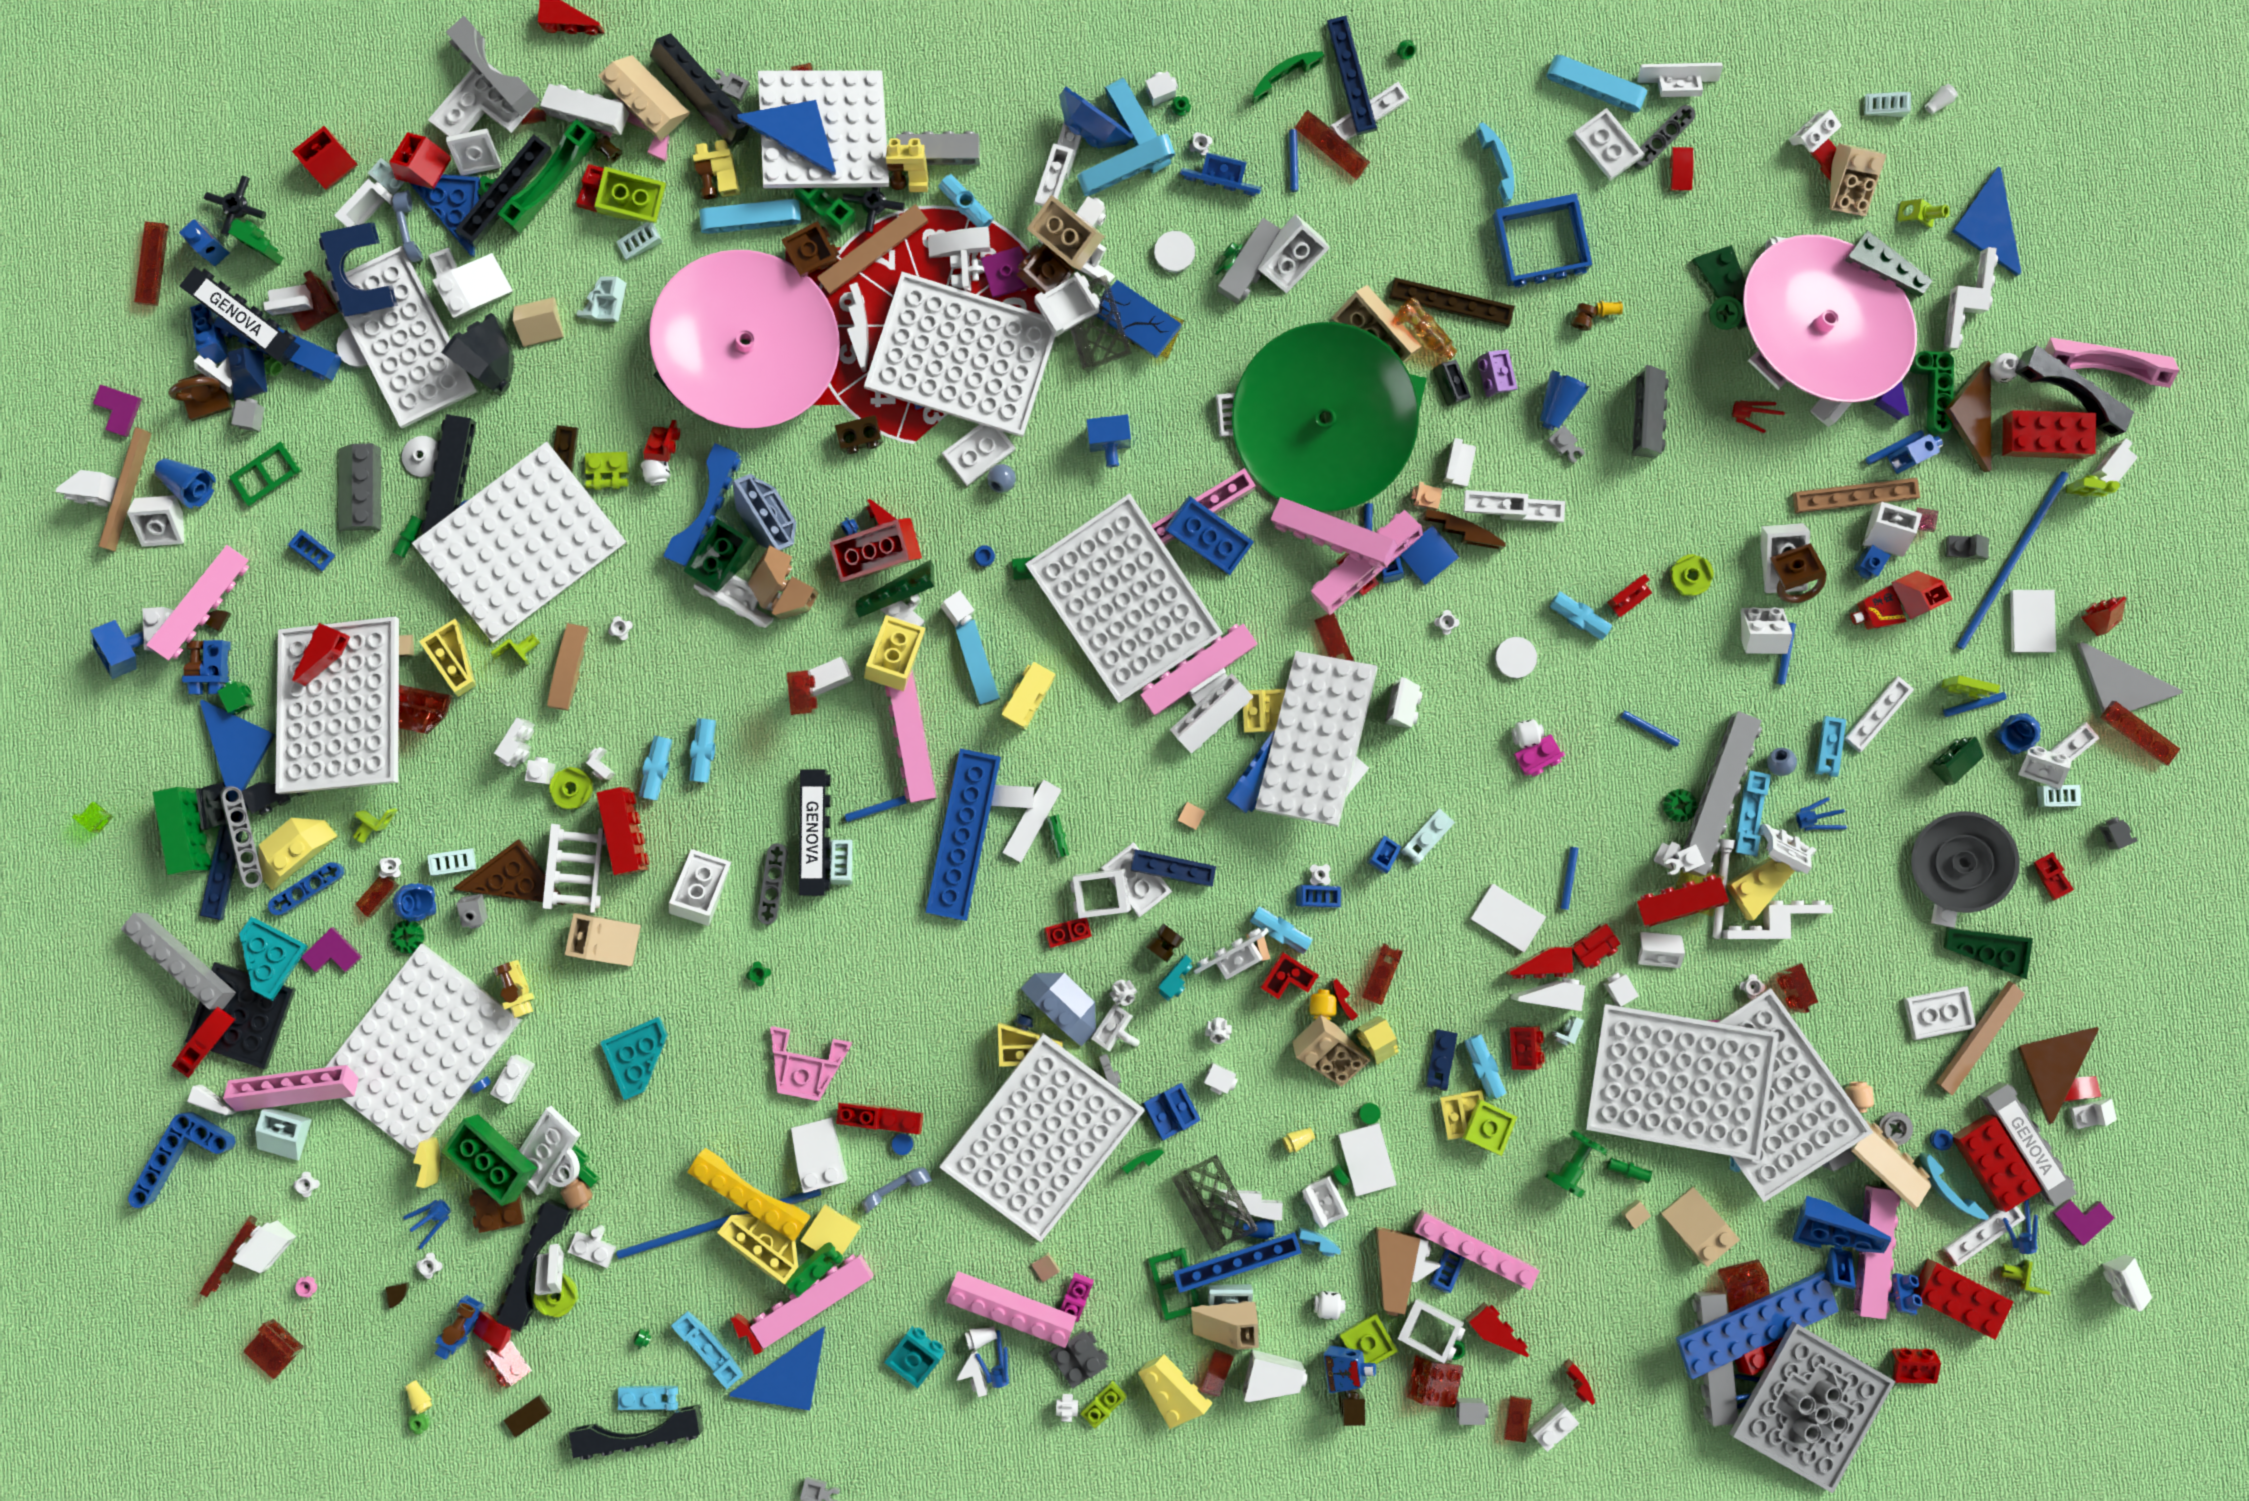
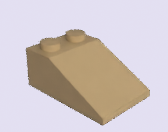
M1052 195L1027 227L1029 232L1078 270L1082 269L1105 237Z
M1693 1186L1660 1213L1700 1263L1706 1267L1710 1266L1740 1241L1727 1223Z

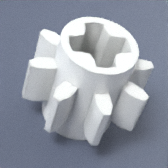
M1118 980L1112 985L1113 991L1109 994L1116 1005L1121 1003V1005L1127 1006L1134 1001V994L1137 993V990L1130 980L1127 982L1125 980Z
M1214 1018L1211 1022H1207L1205 1036H1210V1041L1215 1044H1222L1229 1040L1232 1026L1227 1025V1020L1223 1018Z
M1063 1394L1062 1399H1057L1056 1416H1062V1422H1072V1417L1078 1416V1400H1073V1394Z

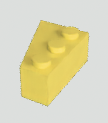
M456 618L419 641L458 697L476 686L460 624Z
M1035 662L1032 665H1027L1022 674L1025 677L1021 683L1016 684L1012 692L1014 694L1010 701L1006 702L1002 709V716L1025 730L1056 677L1055 673Z
M1770 856L1727 882L1726 888L1746 920H1755L1795 870L1784 862L1773 860Z
M1377 1016L1357 1027L1359 1033L1356 1036L1359 1042L1368 1048L1377 1065L1399 1053L1397 1038L1386 1019Z
M999 1022V1067L1017 1066L1041 1035ZM1050 1038L1063 1048V1041Z
M1165 1354L1148 1361L1138 1372L1169 1429L1203 1415L1212 1405L1208 1398L1206 1400L1197 1391L1198 1388L1194 1384L1191 1385L1182 1376L1183 1373Z

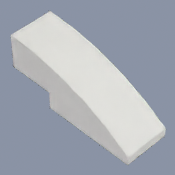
M989 228L960 229L928 236L929 258L950 257L961 254V250L966 249L969 255L970 253L990 252Z
M1218 1189L1220 1198L1241 1211L1266 1219L1282 1220L1283 1203L1281 1200H1261V1191Z

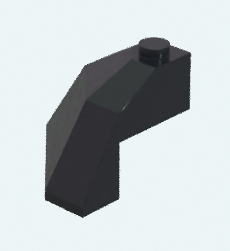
M489 313L485 316L482 323L476 321L467 327V332L464 334L458 332L453 335L441 353L500 396L510 386L514 354L501 321L494 314Z

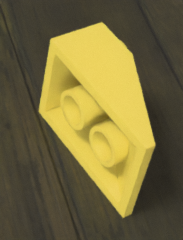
M886 615L866 664L864 679L904 691L926 628Z

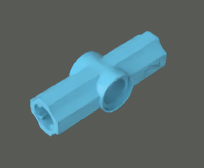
M952 174L942 179L938 185L939 189L958 207L959 212L965 215L976 227H989L994 218L974 198V195L967 191ZM964 200L971 201L967 206L961 204Z
M1560 591L1549 606L1567 618L1571 625L1578 629L1586 630L1601 641L1611 630L1612 625L1594 614L1593 609L1581 602L1577 603Z
M697 718L695 740L692 741L690 757L692 759L690 781L706 783L709 781L711 761H713L715 755L714 734L716 720Z
M654 735L649 757L645 759L643 765L644 777L639 793L640 797L658 801L662 781L665 779L669 768L668 757L672 739Z
M1258 906L1250 919L1251 923L1261 929L1267 927L1269 936L1282 944L1289 945L1303 955L1313 940L1295 929L1294 925L1279 916L1277 918L1260 906Z
M1479 1034L1466 1039L1464 1043L1473 1061L1471 1062L1477 1078L1481 1080L1488 1099H1496L1506 1094L1498 1075L1497 1064L1493 1056L1489 1054L1482 1035Z

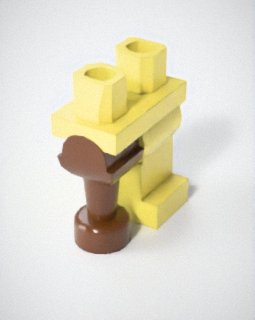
M890 138L886 151L887 169L892 171L893 174L890 177L891 188L895 190L905 188L907 185L906 177L902 174V171H908L909 192H928L929 177L925 146L921 145L919 138H911L908 141V145H901L898 138Z
M726 141L714 142L716 151L713 152L708 151V146L705 143L696 144L693 160L695 162V169L701 177L703 188L700 190L701 198L708 200L718 196L717 189L712 187L711 177L717 176L718 190L722 197L740 195L733 154L728 148Z
M515 960L493 968L496 977L501 976L504 986L501 991V997L506 1001L502 1003L504 1009L510 1008L514 1018L532 1012L533 1009L529 1000L534 999L532 993H529V987L519 961Z

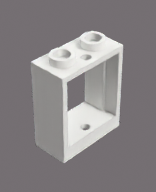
M839 657L794 676L796 682L793 684L797 694L809 700L849 683L854 678L846 660Z
M1125 868L1076 874L1073 876V880L1070 881L1071 891L1075 893L1076 901L1073 902L1075 914L1078 913L1079 918L1125 913L1131 910ZM1115 877L1119 907L1085 911L1081 881Z
M1417 1299L1398 1340L1445 1363L1447 1359L1452 1360L1456 1352L1453 1346L1456 1340L1461 1341L1465 1329L1462 1328L1464 1322ZM1422 1310L1455 1326L1443 1354L1410 1338Z

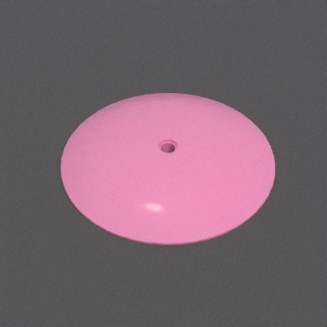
M1800 235L1784 239L1769 247L1759 256L1749 271L1744 287L1743 305L1746 323L1750 335L1762 356L1788 382L1822 399L1855 403L1877 398L1893 389L1907 374L1912 365L1917 346L1914 313L1904 290L1897 287L1896 283L1891 280L1885 281L1879 278V274L1871 270L1866 272L1860 269L1861 265L1855 262L1850 264L1844 261L1855 247L1851 243L1822 235Z
M721 251L701 257L688 264L673 276L663 288L653 309L650 323L652 357L667 388L682 404L694 413L707 420L729 427L744 429L770 427L784 423L802 414L827 389L834 375L839 357L840 342L837 321L821 289L809 276L806 275L801 278L796 267L791 263L758 251ZM746 339L750 344L744 345L740 340Z

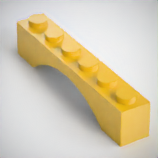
M704 1148L697 1155L687 1172L792 1241L797 1239L811 1218L809 1214L795 1205L768 1196L748 1184L721 1157L707 1148Z

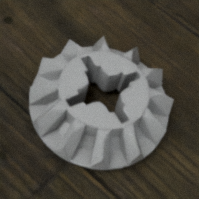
M1895 1111L1889 1112L1880 1118L1879 1127L1886 1139L1890 1137L1897 1145H1902L1911 1138L1913 1125L1905 1114ZM1898 1123L1897 1128L1900 1129L1899 1131H1901L1902 1133H1891L1892 1128L1889 1124L1896 1125Z

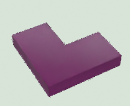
M100 384L93 404L112 410L105 430L128 437L142 399Z
M331 927L301 958L315 972H318L331 959L345 972H348L362 956L334 927Z
M2068 1199L2052 1212L2082 1246L2088 1243L2114 1219V1216L2099 1201L2082 1213L2072 1200Z

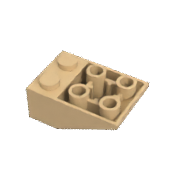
M1838 143L1831 168L1829 209L1866 216L1886 154L1871 149Z
M573 913L565 955L633 966L641 925L582 913Z
M1322 1015L1292 1041L1297 1059L1341 1087L1371 1061L1336 1024Z
M1243 1301L1234 1304L1222 1303L1212 1306L1200 1305L1198 1307H1191L1194 1335L1237 1350L1259 1348L1258 1319L1255 1302Z

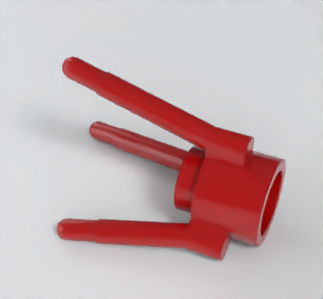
M1740 400L1734 403L1732 417H1735L1738 423H1743L1765 433V429L1745 420V418H1750L1751 412L1785 415V412L1752 407L1775 406L1776 402Z

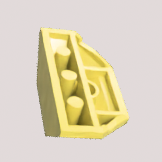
M290 818L259 844V865L262 879L271 890H275L335 840L338 835L325 820Z
M752 1214L731 1215L717 1232L742 1256L784 1285L798 1268L795 1241H792Z

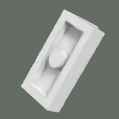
M308 284L269 290V301L263 302L264 310L272 316L313 309L311 289Z
M1820 398L1810 412L1827 427H1830L1852 403Z
M1454 438L1451 443L1443 482L1467 487L1476 447L1463 444V439Z
M2127 438L2116 442L2092 475L2106 482H2119L2137 459V455L2129 450L2133 443Z
M1221 669L1189 691L1188 694L1196 705L1228 677L1225 669Z
M1649 932L1640 933L1641 949L1638 955V964L1672 968L1681 967L1685 956L1682 936Z
M558 1244L550 1245L549 1253L537 1256L536 1295L561 1292L564 1253Z

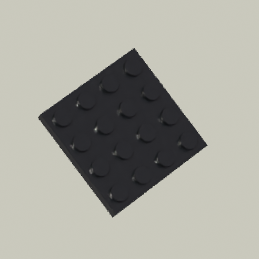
M214 962L211 970L232 988L236 994L222 1009L235 1020L211 1051L261 1069H267L296 988L283 985L274 1000L271 1001L252 990L249 972L220 962ZM201 1001L199 1002L185 1040L186 1043L189 1042L215 1009H208Z

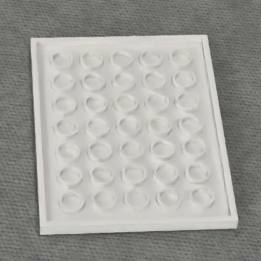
M902 272L864 388L1024 437L1055 335L1041 314Z
M545 442L412 544L494 643L627 541L550 444Z
M1130 493L1025 564L1118 703L1223 634Z
M386 617L323 624L350 636V639L342 656L306 686L292 681L295 669L303 657L304 650L308 647L312 633L318 625L278 630L277 794L398 783L399 618Z
M420 944L325 1068L347 1065L358 1077L355 1096L342 1099L416 1155L419 1142L433 1137L522 1019L519 1017L514 1018L509 1009H504L503 1005L426 945Z
M1771 988L1717 1022L1779 1033L1760 1161L1732 1156L1763 1202L1874 1133Z
M1605 1004L1586 1130L1760 1161L1779 1033Z
M1042 1033L946 1156L939 1168L1038 1241L1042 1242L1142 1115L1144 1108Z

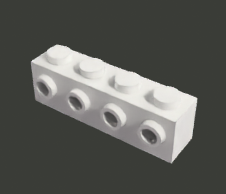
M549 84L540 104L548 116L569 122H574L578 119L585 126L618 135L622 134L630 114L624 103L618 99H605L599 94H594L593 96L580 89H568L561 84L557 86Z
M1231 673L1177 722L1170 731L1192 754L1210 736L1214 735L1222 725L1231 720L1242 707H1245L1253 696Z

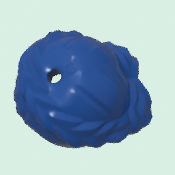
M2027 713L2010 715L2005 719L1994 737L2000 744L2005 746L2009 753L2016 755L2027 751L2039 742L2041 728L2039 722Z
M411 883L402 886L393 898V908L396 915L409 922L419 921L427 916L434 915L436 913L434 888L421 883Z

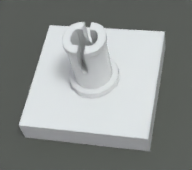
M488 129L446 137L447 145L461 176L501 168V161Z

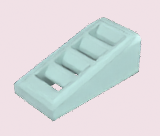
M1911 92L1865 95L1864 116L1906 117L1911 111ZM1873 100H1876V109H1873ZM1882 101H1885L1884 109H1882Z
M646 222L616 242L627 261L663 241L654 223ZM649 231H650V233H651L652 236H653V237L650 238V239H649V237H648V235H647V232H649ZM643 235L646 242L642 243L639 236ZM633 239H636L639 245L638 247H635V245L633 244ZM626 243H629L632 251L628 252L625 246Z
M2062 785L2061 789L2052 786H2037L2038 807L2081 806L2080 785ZM2071 789H2074L2075 802H2071ZM2049 790H2051L2052 802H2049ZM2056 790H2059V802L2056 799ZM2063 790H2066L2067 802H2064Z
M831 840L830 882L833 885L852 884V840ZM836 848H848V851H836ZM836 856H847V859H836ZM836 865H847V868H836ZM836 874H847V876H836Z
M473 848L427 856L431 876L476 869ZM463 854H466L468 866H464ZM454 856H457L459 867L457 868L455 865ZM445 857H448L450 869L446 867ZM437 859L440 861L441 870H439Z

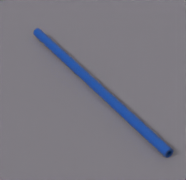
M2061 471L1958 642L1957 647L1964 650L2067 480L2068 473Z
M821 1189L779 1200L795 1204L820 1196L822 1193ZM745 1210L732 1215H743L751 1213ZM731 1215L618 1250L617 1257L618 1259L625 1258L722 1227Z

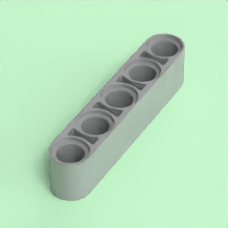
M227 786L222 789L220 798L240 880L247 887L254 888L262 882V873L243 795L238 788ZM230 790H235L237 798L232 802L227 801L225 798L226 793ZM234 811L242 813V818L238 822H233L230 818L231 813ZM240 831H245L247 834L244 842H237L235 839L236 834ZM251 852V860L247 863L242 862L240 859L241 854ZM249 872H255L257 875L256 880L252 883H248L245 880Z

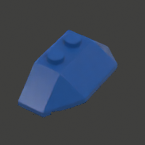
M1065 87L1060 93L1059 99L1065 125L1069 127L1072 133L1085 138L1090 146L1101 149L1126 145L1134 136L1068 87Z

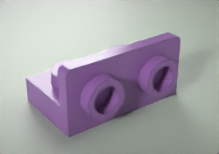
M1508 349L1489 351L1477 358L1486 397H1491L1497 393L1513 392L1518 389Z

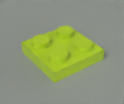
M1960 675L1943 679L1942 688L1949 689V693L1961 694L1963 692L1969 694L1968 697L1974 699L1990 697V695L1999 693L2000 689L1998 684Z
M1478 1099L1462 1139L1502 1156L1517 1116Z
M1376 1312L1339 1334L1347 1348L1363 1352L1364 1363L1378 1364L1398 1352Z

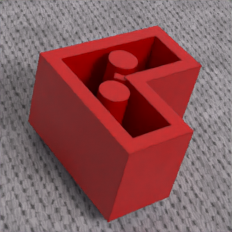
M1281 952L1259 987L1279 999L1289 982L1308 993L1319 975L1289 955Z

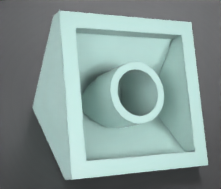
M1251 1284L1209 1285V1306L1222 1303L1234 1304L1243 1301L1252 1302L1253 1290Z

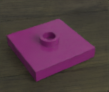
M1020 246L981 258L993 299L1029 288L1016 275L1019 271L1017 266L1024 259Z

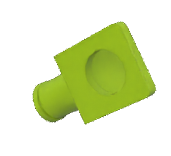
M1923 199L1906 200L1900 202L1897 220L1899 222L1918 220L1928 228H1932L1934 219L1947 218L1950 210L1947 204L1932 206ZM1913 205V212L1905 216L1904 210L1906 207Z
M533 633L518 644H514L509 638L491 651L490 654L496 659L512 647L525 664L528 665L530 663L526 658V653L540 644V641Z
M396 808L387 810L380 821L365 810L356 812L354 815L362 823L353 834V838L359 837L357 841L365 843L373 829L375 831L386 829L398 810Z
M2025 1259L2022 1268L2003 1263L2002 1269L2006 1271L2001 1270V1277L2020 1280V1287L2024 1290L2050 1295L2051 1292L2046 1289L2029 1286L2032 1261Z

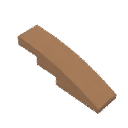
M567 623L547 703L549 708L569 710L580 676L579 668L584 656L583 648L589 633L588 627Z

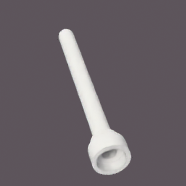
M1719 839V851H1721L1719 877H1721L1726 891L1729 856L1732 848L1735 849V840ZM1724 906L1715 908L1713 938L1715 939L1721 938Z

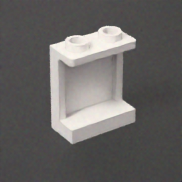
M367 179L334 216L346 227L364 224L385 201L393 207V195L379 182L373 184Z
M1078 272L1074 273L1071 279L1043 294L1041 292L1035 296L1034 302L1056 337L1099 312L1100 301L1095 293L1091 294L1088 289L1089 283L1084 275L1080 276Z

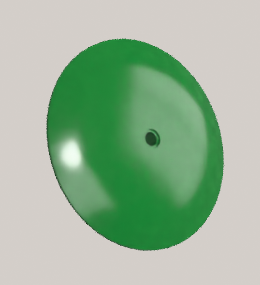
M1317 322L1298 326L1280 334L1267 343L1253 357L1242 374L1236 389L1232 408V428L1236 448L1244 466L1253 479L1278 500L1282 497L1319 512H1332L1353 508L1369 501L1384 491L1397 478L1408 462L1414 449L1419 427V405L1416 389L1411 375L1399 356L1389 345L1370 332L1356 326L1336 322ZM1324 412H1329L1331 415V420L1327 424L1321 420V415Z

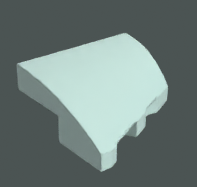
M600 277L595 284L594 290L587 296L589 302L583 311L578 310L577 316L598 321L618 322L627 283L618 277Z

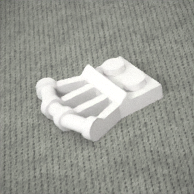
M1761 824L1759 835L1764 836L1768 841L1766 849L1769 851L1771 858L1777 862L1788 864L1797 872L1802 871L1808 874L1812 868L1811 857L1815 854L1816 849L1805 845L1800 841L1799 837L1788 835L1783 829L1777 830L1771 828L1768 824Z

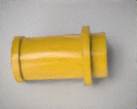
M1600 301L1595 305L1597 309L1596 315L1604 317V315H1622L1623 312L1621 301L1606 303Z

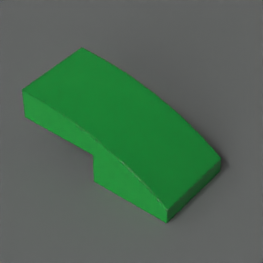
M1157 1147L1141 1152L1125 1162L1121 1168L1128 1174L1142 1161L1149 1167L1164 1153V1149Z

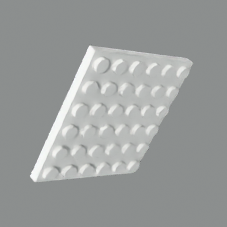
M758 71L760 110L816 100L836 169V175H832L826 169L814 165L798 153L779 145L777 141L761 134L763 188L889 187V174L886 164L887 142L882 71Z

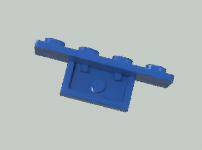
M1210 152L1206 153L1202 172L1182 168L1180 172L1186 180L1196 181V179L1204 180L1206 185L1216 186L1217 183L1224 185V189L1236 191V188L1244 190V194L1255 196L1256 193L1260 194L1262 189L1260 186L1242 182L1247 164L1246 161Z

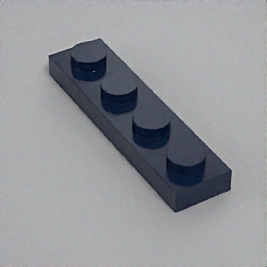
M1135 849L1133 851L1130 871L1213 887L1216 866Z

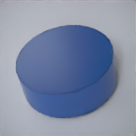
M983 545L976 549L974 558L978 565L988 567L995 561V553L991 547Z
M486 1076L470 1086L469 1089L475 1094L490 1085L491 1080Z
M1935 1129L1930 1135V1143L1935 1149L1945 1151L1952 1146L1953 1136L1945 1129Z
M907 1133L896 1135L892 1141V1148L899 1155L908 1154L914 1145L912 1137Z

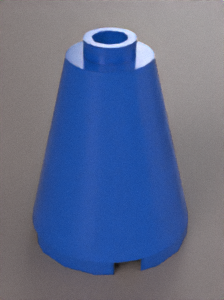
M1551 370L1540 421L1543 422L1542 427L1552 431L1554 428L1559 429L1590 386L1571 376H1561L1560 372Z
M167 458L158 461L155 465V475L183 505L189 508L203 506L214 493L212 485L213 483L216 484V479L208 470Z

